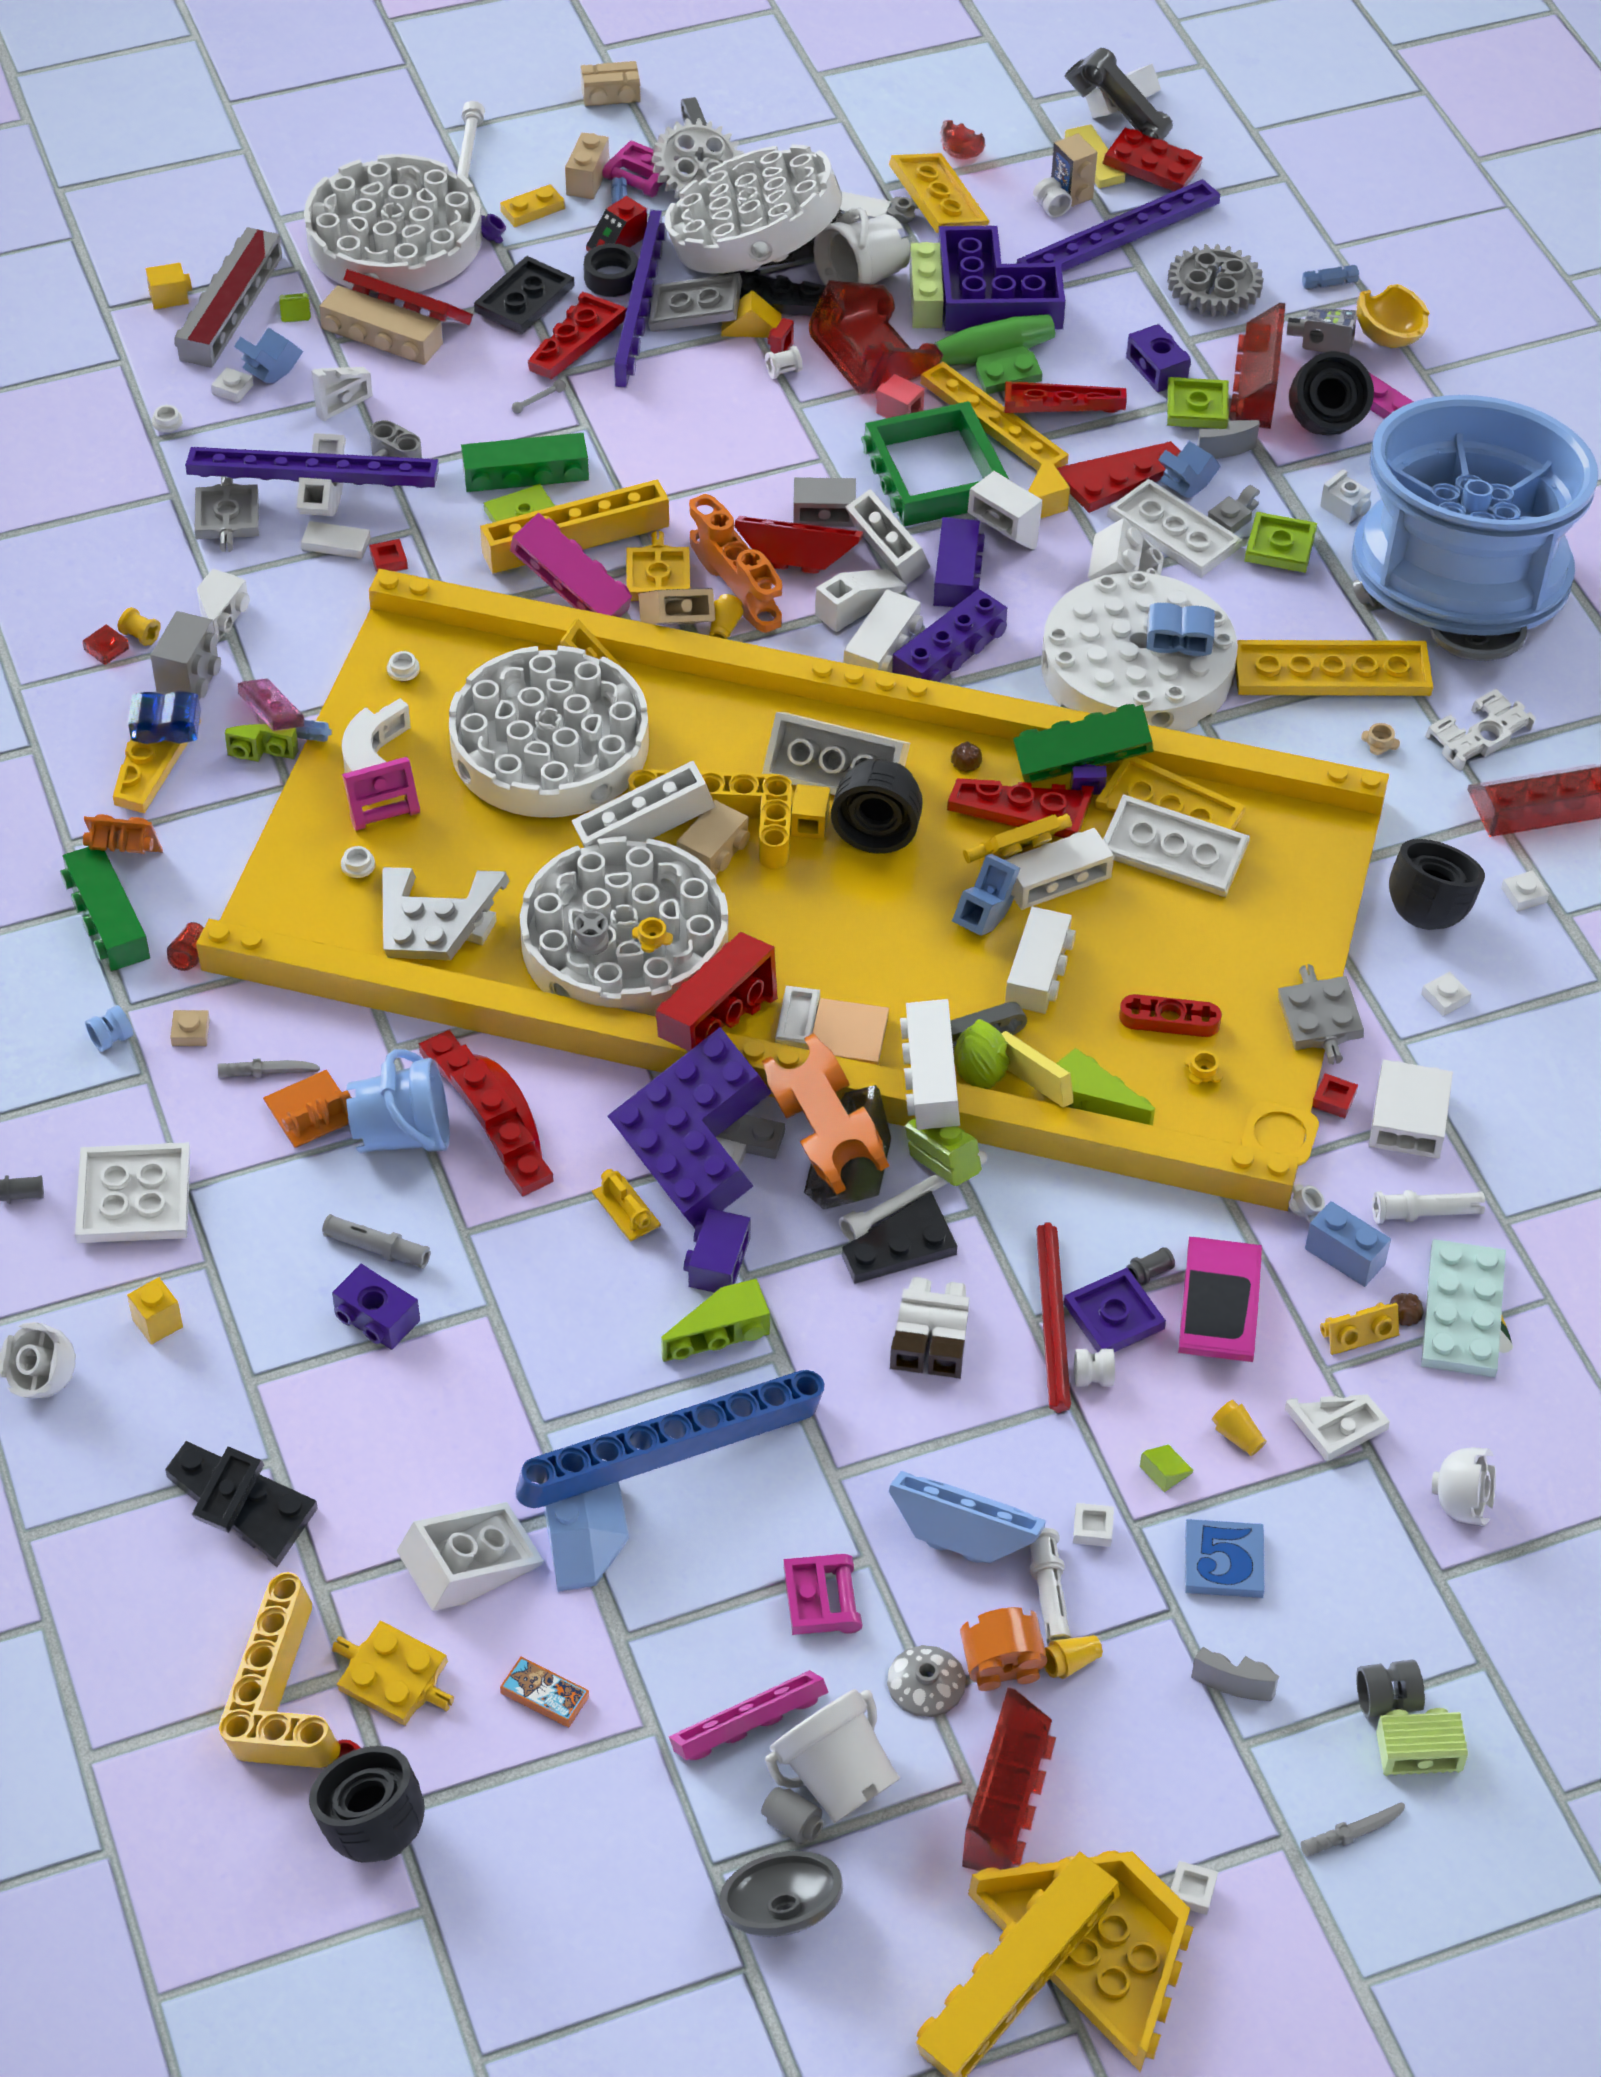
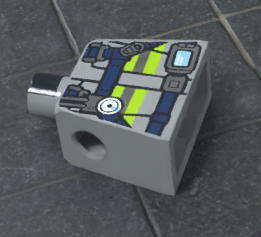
M1309 308L1305 319L1288 318L1286 335L1303 337V349L1319 352L1339 351L1350 355L1355 338L1356 310Z

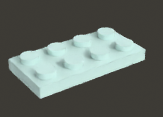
M1437 1239L1432 1240L1421 1367L1496 1378L1499 1359L1506 1249Z

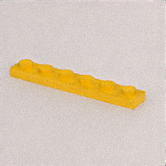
M941 362L921 374L920 384L948 405L969 401L984 431L1037 471L1044 458L1051 460L1056 468L1068 464V453L1014 413H1004L1003 405L945 362Z

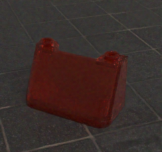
M829 280L810 318L809 334L859 394H876L878 387L882 383H886L894 374L908 381L921 377L922 373L940 363L944 354L933 343H923L918 349H911L891 326L889 320L895 310V302L893 296L884 285Z

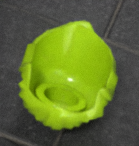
M977 1019L973 1025L961 1033L954 1049V1063L959 1075L968 1084L984 1089H991L1005 1076L1010 1061L1009 1056L1005 1052L1008 1042H1006L1000 1031L990 1023Z

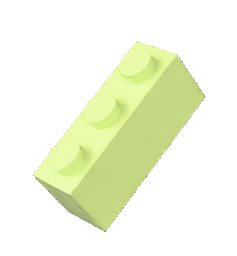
M910 243L909 277L912 328H942L944 299L940 243Z

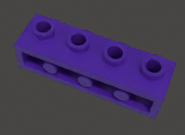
M977 589L893 654L892 673L941 682L952 671H957L970 657L979 654L988 643L1004 634L1007 628L1008 607L984 591Z

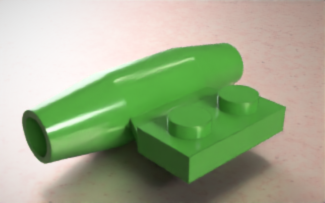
M1050 314L1010 317L969 327L935 342V355L938 363L945 362L947 365L977 363L976 375L985 393L992 394L1004 391L1006 381L1029 383L1042 381L1043 373L1034 352L1028 349L1055 338V326Z

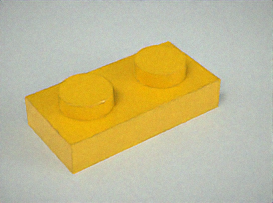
M551 184L500 202V212L513 227L565 209L564 198Z

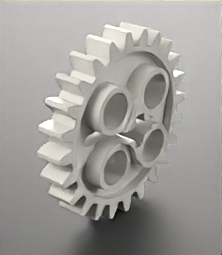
M686 118L684 126L676 121L673 129L667 126L664 134H659L651 160L655 164L653 173H660L657 180L658 183L667 182L664 189L666 192L672 189L675 190V199L679 197V192L693 180H697L699 183L709 176L708 170L744 154L743 151L737 150L739 146L738 141L730 142L731 132L725 135L721 133L723 126L720 125L715 130L712 128V121H709L704 126L701 119L698 118L696 125H692L689 118Z

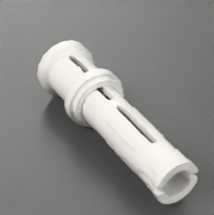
M1404 1190L1403 1194L1384 1195L1382 1191H1376L1372 1198L1373 1218L1376 1224H1381L1389 1219H1404L1406 1222H1414V1220L1418 1219V1216L1481 1215L1485 1213V1206H1480V1203H1485V1196L1482 1191L1417 1195L1412 1190Z
M1046 1527L1037 1540L1027 1547L1031 1550L1032 1563L1029 1569L1030 1574L1037 1580L1045 1625L1046 1643L1049 1644L1050 1641L1070 1639L1071 1634L1061 1583V1576L1065 1566L1063 1560L1059 1558L1057 1547L1060 1535L1057 1530Z

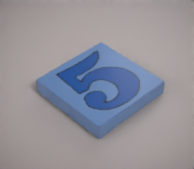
M1186 1519L1185 1593L1263 1598L1264 1524Z

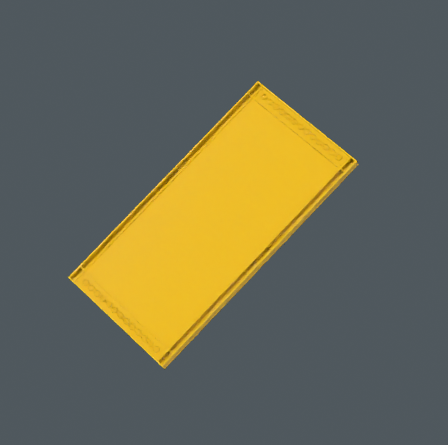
M378 569L368 590L370 610L316 720L327 722L329 729H332V734L328 736L325 742L306 740L220 920L209 918L196 943L201 971L661 1073L689 1051L658 1037L655 1016L620 1008L597 1006L574 998L543 992L534 982L526 968L522 954L520 913L524 893L533 877L550 860L578 845L580 849L584 848L572 820L590 811L564 817H531L499 809L479 798L463 783L452 761L449 709L455 693L460 692L466 684V678L484 663L511 651L538 646V651L557 650L558 646H560V641L573 621L579 619L621 664L620 667L634 678L644 694L648 713L649 748L643 769L675 770L694 761L699 771L762 774L776 712H786L910 743L905 768L912 773L920 788L923 806L917 832L907 846L895 852L879 854L859 850L845 842L838 835L831 821V808L835 795L830 794V809L824 840L790 835L788 863L782 868L770 869L763 866L759 860L760 818H748L750 839L743 850H738L731 858L727 868L724 871H719L715 877L716 883L722 893H725L727 901L728 942L738 933L743 932L775 947L778 999L771 1004L764 1001L761 1003L760 1010L755 1014L745 1013L740 1016L739 1024L732 1028L724 1026L722 1028L769 1088L762 1060L771 1056L781 1068L795 1069L806 1062L810 1052L806 1049L775 1043L786 986L820 990V998L889 1008L879 1065L835 1056L850 1086L836 1093L847 1114L864 1106L873 1120L905 1127L908 1121L914 1119L915 1115L908 1116L906 1094H913V1089L906 1090L904 1068H911V1064H904L902 1043H909V1039H902L900 1018H907L906 1003L948 999L950 1020L1004 1004L1007 980L1031 907L1021 910L1013 899L1008 912L995 929L982 936L952 922L963 890L975 886L982 867L979 859L968 864L964 859L963 850L981 845V842H988L997 834L1017 828L1003 823L948 811V799L956 779L1000 781L1002 786H1013L1018 784V782H1024L1013 738L1019 737L1021 732L1029 729H1038V731L1050 729L1053 724L1060 721H1070L1071 723L1084 720L1086 715L1091 713ZM396 652H410L418 660L420 671L415 678L408 681H397L388 675L387 664L390 657ZM401 698L409 705L411 728L382 746L377 754L386 762L406 756L410 760L420 813L411 816L409 813L366 824L365 829L355 831L350 818V808L342 774L345 773L342 752L344 732L351 720L364 708H368L372 713L376 714L383 707ZM1148 725L1154 752L1136 757L1245 805V814L1234 831L1249 835L1250 842L1227 896L1223 897L1113 860L1111 878L1034 905L1033 907L1072 915L1071 929L1076 930V936L1072 950H1066L1064 954L1068 956L1064 976L1058 975L1056 981H1060L1056 1001H1049L1046 1014L1022 1009L1027 1017V1024L1020 1032L1013 1036L1054 1063L1059 1062L1075 1048L1086 1056L1092 1057L1100 1067L1112 1076L1120 1078L1125 1086L1137 1095L1145 1097L1155 1107L1153 1126L1080 1109L1063 1108L1008 1070L1005 1072V1076L991 1089L975 1087L968 1084L959 1075L955 1065L960 1126L958 1127L976 1138L978 1143L1288 1212L1299 1158L1280 1153L1292 1152L1303 1145L1306 1136L1304 1127L1291 1116L1270 1114L1261 1118L1254 1128L1257 1141L1270 1151L1241 1145V1139L1251 1108L1259 1101H1271L1309 1112L1312 1110L1313 1098L1319 1081L1325 1049L1314 1047L1300 1050L1294 1049L1278 998V988L1302 984L1303 980L1299 969L1303 965H1306L1307 969L1308 964L1314 967L1317 980L1343 977L1385 800L1389 774ZM966 741L976 745L982 753V764L973 771H961L951 763L953 749ZM1123 760L1100 765L1106 766V784ZM1071 773L1034 782L1032 787L1051 788L1052 784H1064L1066 789L1070 790ZM792 785V808L795 797L796 785ZM628 788L616 798L628 793ZM405 795L376 802L369 806H362V811L403 801ZM1093 795L1080 832L1095 828L1101 838L1104 839L1115 813L1095 809V801L1099 795ZM699 816L652 839L677 846L678 839ZM1051 835L1053 839L1047 843H1053L1064 838ZM354 846L368 849L375 859V868L372 873L362 878H352L344 874L341 869V859L346 850ZM383 868H412L416 878L409 897L466 899L477 871H505L509 878V883L504 890L499 889L492 898L494 904L489 910L496 912L497 921L483 945L465 941L451 960L388 958L383 950ZM1131 994L1210 1002L1217 1005L1221 1010L1220 1029L1215 1035L1210 1037L1129 1029L1120 1022V1004L1123 998ZM1132 1009V1014H1139V1010ZM1151 1011L1150 1016L1154 1017L1155 1011ZM1165 1011L1161 1014L1167 1020H1176L1180 1017L1173 1011ZM1186 1014V1020L1190 1021V1015ZM1202 1017V1021L1209 1022L1207 1017ZM1201 1050L1215 1053L1220 1059L1219 1070L1223 1072V1079L1218 1083L1212 1081L1198 1085L1191 1083L1188 1079L1190 1070L1185 1066V1059Z

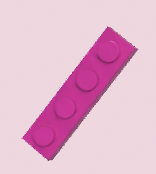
M809 1670L669 1736L673 1751L685 1760H698L708 1756L712 1752L711 1748L724 1742L734 1743L742 1740L747 1736V1731L760 1725L770 1726L782 1720L783 1714L793 1709L801 1710L815 1705L819 1697L829 1692L824 1678Z

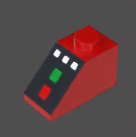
M627 195L606 208L586 244V250L589 252V250L598 245L608 243L621 244L631 248L643 240L647 226V208Z

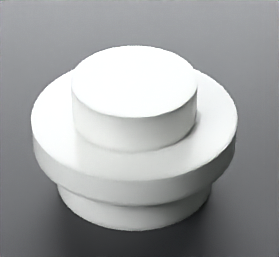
M173 405L157 407L152 416V425L160 432H173L179 429L183 423L182 414Z
M407 651L394 653L387 664L388 675L397 681L411 680L420 671L418 660L412 653Z
M351 847L346 850L341 859L342 871L352 878L368 876L375 868L374 856L365 847Z

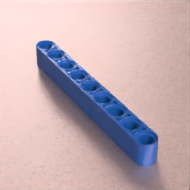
M800 1370L530 1458L522 1465L515 1490L516 1498L525 1507L540 1508L808 1419L817 1410L824 1392L825 1383L816 1372Z

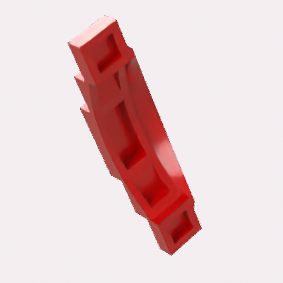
M450 1029L418 1043L419 1052L424 1059L432 1058L436 1062L440 1074L456 1089L472 1110L502 1161L506 1175L523 1197L554 1182L553 1172L542 1158L540 1140L532 1112L522 1091L510 1074L494 1060L482 1055L472 1054L466 1044L461 1046Z

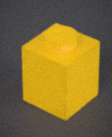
M181 262L145 268L148 290L154 310L189 304L187 292L192 291V284L189 273H183Z
M797 784L791 813V836L824 840L830 809V787Z
M160 1277L127 1294L132 1321L151 1345L183 1328L179 1303Z

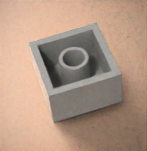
M180 611L175 612L150 654L158 701L194 710L200 698L206 696L212 677L216 676L221 668V658L218 657L217 653L218 636L214 633L213 619Z

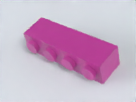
M538 512L512 537L510 551L574 608L615 617H621L629 610L632 595L627 586L609 576L605 567L599 561L591 560L584 553L578 542L573 539L569 540L560 532V528L553 520L544 518Z

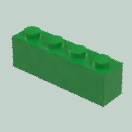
M584 432L461 444L466 492L527 487L538 484L547 485L589 481L588 454Z
M1135 704L1122 705L1116 709V712L1104 715L1102 712L1086 715L1084 720L1073 723L1070 721H1060L1053 724L1050 729L1042 731L1029 729L1021 732L1019 737L1013 738L1023 780L1030 783L1072 773V767L1084 764L1100 766L1154 752L1143 705L1135 706Z
M88 846L62 855L65 869L60 870L63 884L66 890L72 888L74 892L71 894V898L76 912H83L85 915L82 917V922L88 937L95 936L96 940L93 941V945L99 960L105 959L112 972L150 959L146 934L105 850H90Z

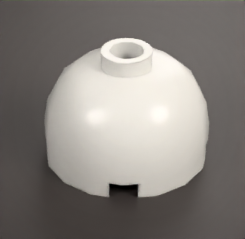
M23 1323L18 1326L21 1329L14 1336L8 1335L3 1342L0 1351V1375L2 1378L7 1379V1383L11 1387H7V1389L15 1395L30 1399L51 1397L64 1389L72 1379L76 1367V1354L73 1344L59 1329L44 1323Z
M1461 1448L1445 1458L1440 1472H1433L1431 1481L1432 1493L1438 1495L1440 1506L1445 1513L1458 1522L1485 1526L1490 1518L1483 1517L1485 1504L1493 1509L1495 1500L1496 1467L1495 1465H1488L1486 1457L1494 1456L1490 1448Z

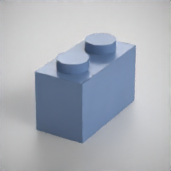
M1330 1201L1310 1222L1305 1249L1366 1287L1386 1265L1391 1238Z

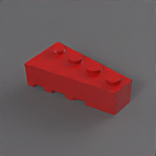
M743 932L738 933L730 942L725 943L712 959L705 962L700 970L688 981L683 982L670 998L658 1006L655 1014L658 1037L690 1051L721 1027L722 1029L724 1026L732 1028L739 1024L740 1016L743 1014L753 1015L761 1008V1003L764 1001L771 1004L777 1000L775 947Z

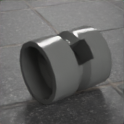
M1414 1659L1392 1662L1388 1669L1382 1664L1359 1666L1357 1668L1356 1686L1358 1700L1363 1715L1366 1718L1385 1716L1394 1708L1395 1710H1405L1408 1713L1424 1709V1683L1419 1665Z

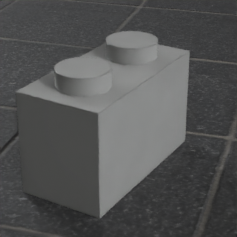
M794 477L793 523L815 526L855 527L846 506L856 499V478Z

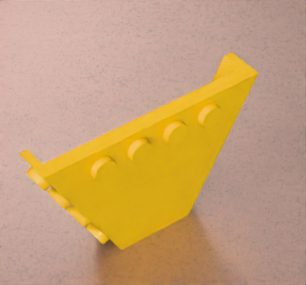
M1106 1851L1098 1856L1088 1858L1119 1882L1120 1896L1052 1975L1050 1980L1141 2073L1145 2057L1154 2060L1161 2037L1160 2034L1153 2032L1156 2021L1162 2023L1166 2021L1172 1998L1164 1996L1167 1985L1173 1987L1177 1985L1183 1962L1175 1960L1178 1949L1187 1952L1194 1927L1186 1925L1190 1908L1133 1851L1122 1853ZM1075 1856L1065 1857L1058 1862L1045 1864L1027 1862L1016 1868L1002 1870L998 1868L983 1869L978 1873L972 1874L968 1895L1004 1930L1012 1921L1018 1923L1027 1913L1026 1906L1038 1890L1042 1889L1045 1891L1055 1880L1053 1874L1061 1862L1066 1858L1072 1860Z

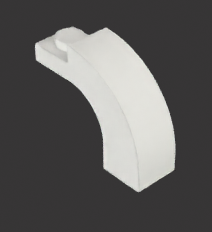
M313 434L312 453L345 454V435ZM299 477L296 506L298 512L305 515L334 516L340 504L344 483H332L329 479Z
M401 698L383 707L376 714L372 713L368 708H364L348 724L342 739L345 773L386 762L377 754L378 750L411 728L409 705Z

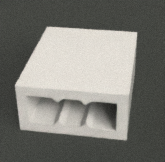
M1383 1059L1378 1079L1368 1147L1440 1159L1445 1138L1453 1071Z

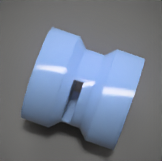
M118 1005L108 1009L106 1015L102 1017L94 1016L85 1021L87 1032L93 1044L100 1052L111 1048L113 1042L117 1040L125 1041L134 1034L128 1017Z

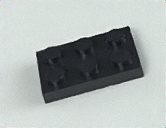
M526 255L474 302V312L523 334L575 287L574 277Z

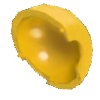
M1393 284L1387 286L1382 293L1376 296H1370V290L1360 292L1356 308L1357 320L1362 332L1374 343L1388 348H1400L1413 344L1424 335L1429 326L1428 315L1430 312L1425 303L1413 291L1400 284Z

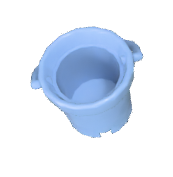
M394 1049L386 1056L385 1062L381 1065L380 1076L353 1081L347 1084L346 1090L356 1089V1098L346 1099L353 1140L363 1138L365 1144L356 1147L358 1152L365 1153L410 1148H424L428 1152L447 1150L450 1139L447 1101L440 1071L432 1058L424 1059L406 1049ZM405 1058L413 1063L410 1068L396 1071L394 1060Z

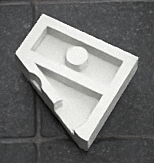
M365 367L317 368L311 370L316 415L323 422L373 396L371 373Z
M1368 1394L1350 1395L1346 1398L1326 1396L1320 1397V1402L1299 1403L1298 1398H1291L1285 1404V1411L1326 1462L1387 1431L1390 1425L1389 1419Z

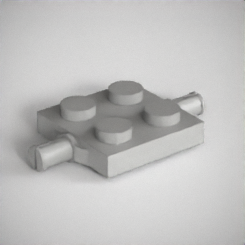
M221 477V484L210 487H195L194 531L196 540L220 538V550L226 552L227 543L228 552H231L233 550V538L258 537V484L240 485L233 483L232 478Z
M1308 964L1306 969V965H1303L1299 969L1303 980L1302 984L1278 988V998L1294 1049L1324 1048L1328 1063L1334 1065L1335 1058L1336 1064L1343 1060L1338 1045L1349 1040L1364 1038V1028L1347 976L1317 980L1314 967Z

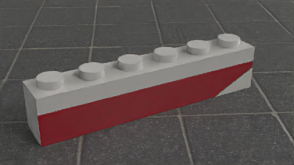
M247 227L241 237L236 239L234 248L229 255L225 256L221 268L217 274L215 273L212 276L207 290L201 293L196 307L188 313L185 324L175 334L174 344L178 349L180 361L213 368L282 259L280 234Z

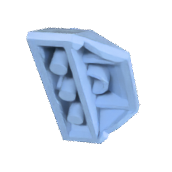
M619 1482L544 1506L558 1592L597 1586L603 1577V1573L629 1539Z
M900 1471L890 1484L888 1491L917 1539L925 1541L934 1549H948L963 1554L964 1558L972 1562L992 1563L1034 1543L1046 1524V1520L1038 1517L1034 1518L1031 1514L1010 1505L925 1477H915L913 1474Z

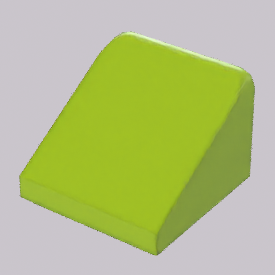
M297 293L279 296L282 322L310 320L309 294Z
M1169 1444L1148 1449L1141 1453L1139 1467L1163 1492H1166L1193 1473V1469Z

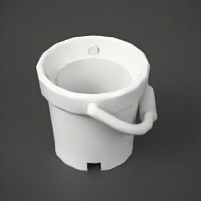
M851 208L838 218L835 223L829 224L815 237L813 251L819 278L824 285L839 288L840 299L849 300L865 293L869 286L901 271L900 269L907 267L911 255L908 237L901 239L898 230L903 228L902 225L893 216L885 214L868 219L866 211L862 208ZM860 216L861 221L852 223Z
M853 1689L826 1705L771 1744L770 1750L772 1752L765 1757L769 1773L777 1785L790 1789L806 1786L825 1809L834 1824L901 1779L874 1732L877 1723V1707L872 1692L868 1689L861 1693L857 1689ZM776 1761L780 1765L789 1764L798 1777H784L779 1771Z

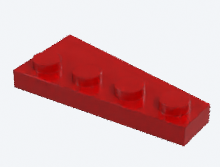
M350 269L346 270L343 279L354 284L352 288L354 291L368 296L370 291L379 293L377 299L391 304H395L396 300L404 302L403 308L420 313L421 309L429 311V317L442 322L449 318L470 326L474 315L446 302Z
M582 291L578 296V304L576 306L571 305L566 311L567 318L563 323H557L552 329V337L544 339L528 359L529 371L552 380L622 324L625 320L627 308Z
M1006 381L1004 413L1101 410L1115 413L1119 410H1126V388Z
M1169 441L1065 465L1056 469L1070 487L1069 494L1088 513H1091L1123 498L1148 478L1155 483L1160 481L1164 476L1165 467L1158 459L1165 450L1178 457L1181 450Z
M957 778L948 799L947 810L1015 827H1020L1054 814L1056 817L1068 814L1072 821V827L1057 831L1053 835L1067 838L1080 832L1093 797L1094 786H1082V790L1066 789L1064 784H1052L1051 788H1034L1030 782H1018V784L1013 786H1002L1000 781Z

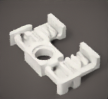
M1495 688L1474 701L1471 711L1476 713L1482 710V712L1486 711L1488 715L1487 718L1469 727L1467 734H1465L1467 731L1465 728L1460 729L1455 724L1456 719L1450 714L1430 725L1425 737L1427 739L1435 737L1444 746L1442 755L1457 770L1461 771L1467 759L1481 753L1486 757L1509 744L1514 732L1523 727L1531 731L1536 717L1531 712L1526 713L1524 711L1525 706L1520 701H1515L1512 709H1510L1512 704ZM1490 731L1496 735L1497 739L1487 740L1481 735V732Z

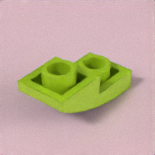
M250 724L226 728L224 732L228 756L259 762L263 753L295 759L299 751L297 732L294 727L273 724Z

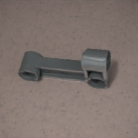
M1098 48L1086 58L1076 62L1064 75L1082 97L1087 96L1098 87L1130 124L1144 135L1164 140L1173 129L1171 118L1166 113L1157 111L1117 66L1116 57L1109 49Z

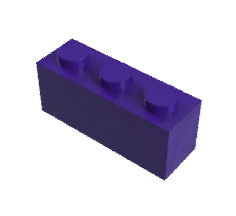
M942 517L933 606L955 607L979 589L980 577H975V574H981L983 555H977V552H984L985 534L979 533L980 520Z

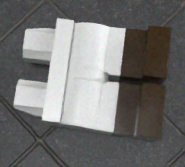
M913 1277L909 1288H903L895 1335L890 1351V1369L923 1374L928 1339L932 1337L928 1359V1374L961 1379L970 1297H966V1285L964 1283L950 1282L946 1283L945 1294L931 1292L932 1281L927 1278ZM899 1354L918 1358L913 1361H906ZM937 1360L951 1361L955 1363L951 1366H943L940 1365L937 1362Z

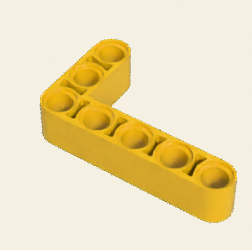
M636 770L629 776L628 792L672 770ZM699 771L713 801L716 800L743 813L748 818H760V863L770 869L784 867L789 861L791 780L780 774Z
M283 1572L276 1575L267 1585L219 1723V1732L237 1760L323 1768L335 1761L340 1754L339 1742L327 1721L317 1715L277 1712L312 1611L310 1596L300 1578L291 1572Z

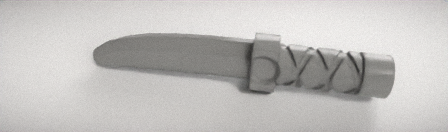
M261 1058L253 1059L252 1062L217 1064L218 1078L250 1075L254 1076V1078H262V1074L318 1072L320 1070V1066L314 1063L296 1060L261 1061Z
M1400 1802L1348 1825L1345 1821L1336 1824L1335 1830L1332 1829L1326 1833L1316 1835V1837L1301 1841L1302 1852L1308 1857L1322 1850H1327L1332 1846L1340 1844L1342 1846L1349 1845L1354 1842V1839L1371 1833L1395 1820L1404 1811L1405 1804Z

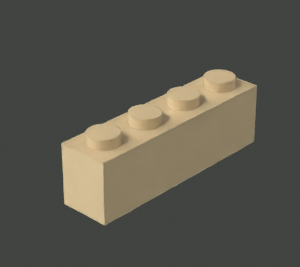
M337 285L319 305L322 329L426 365L443 345L440 320Z

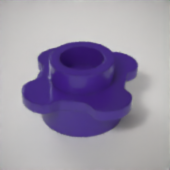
M494 214L481 215L482 236L489 241L494 240L496 243L501 244L503 242L501 235L506 230L504 222Z

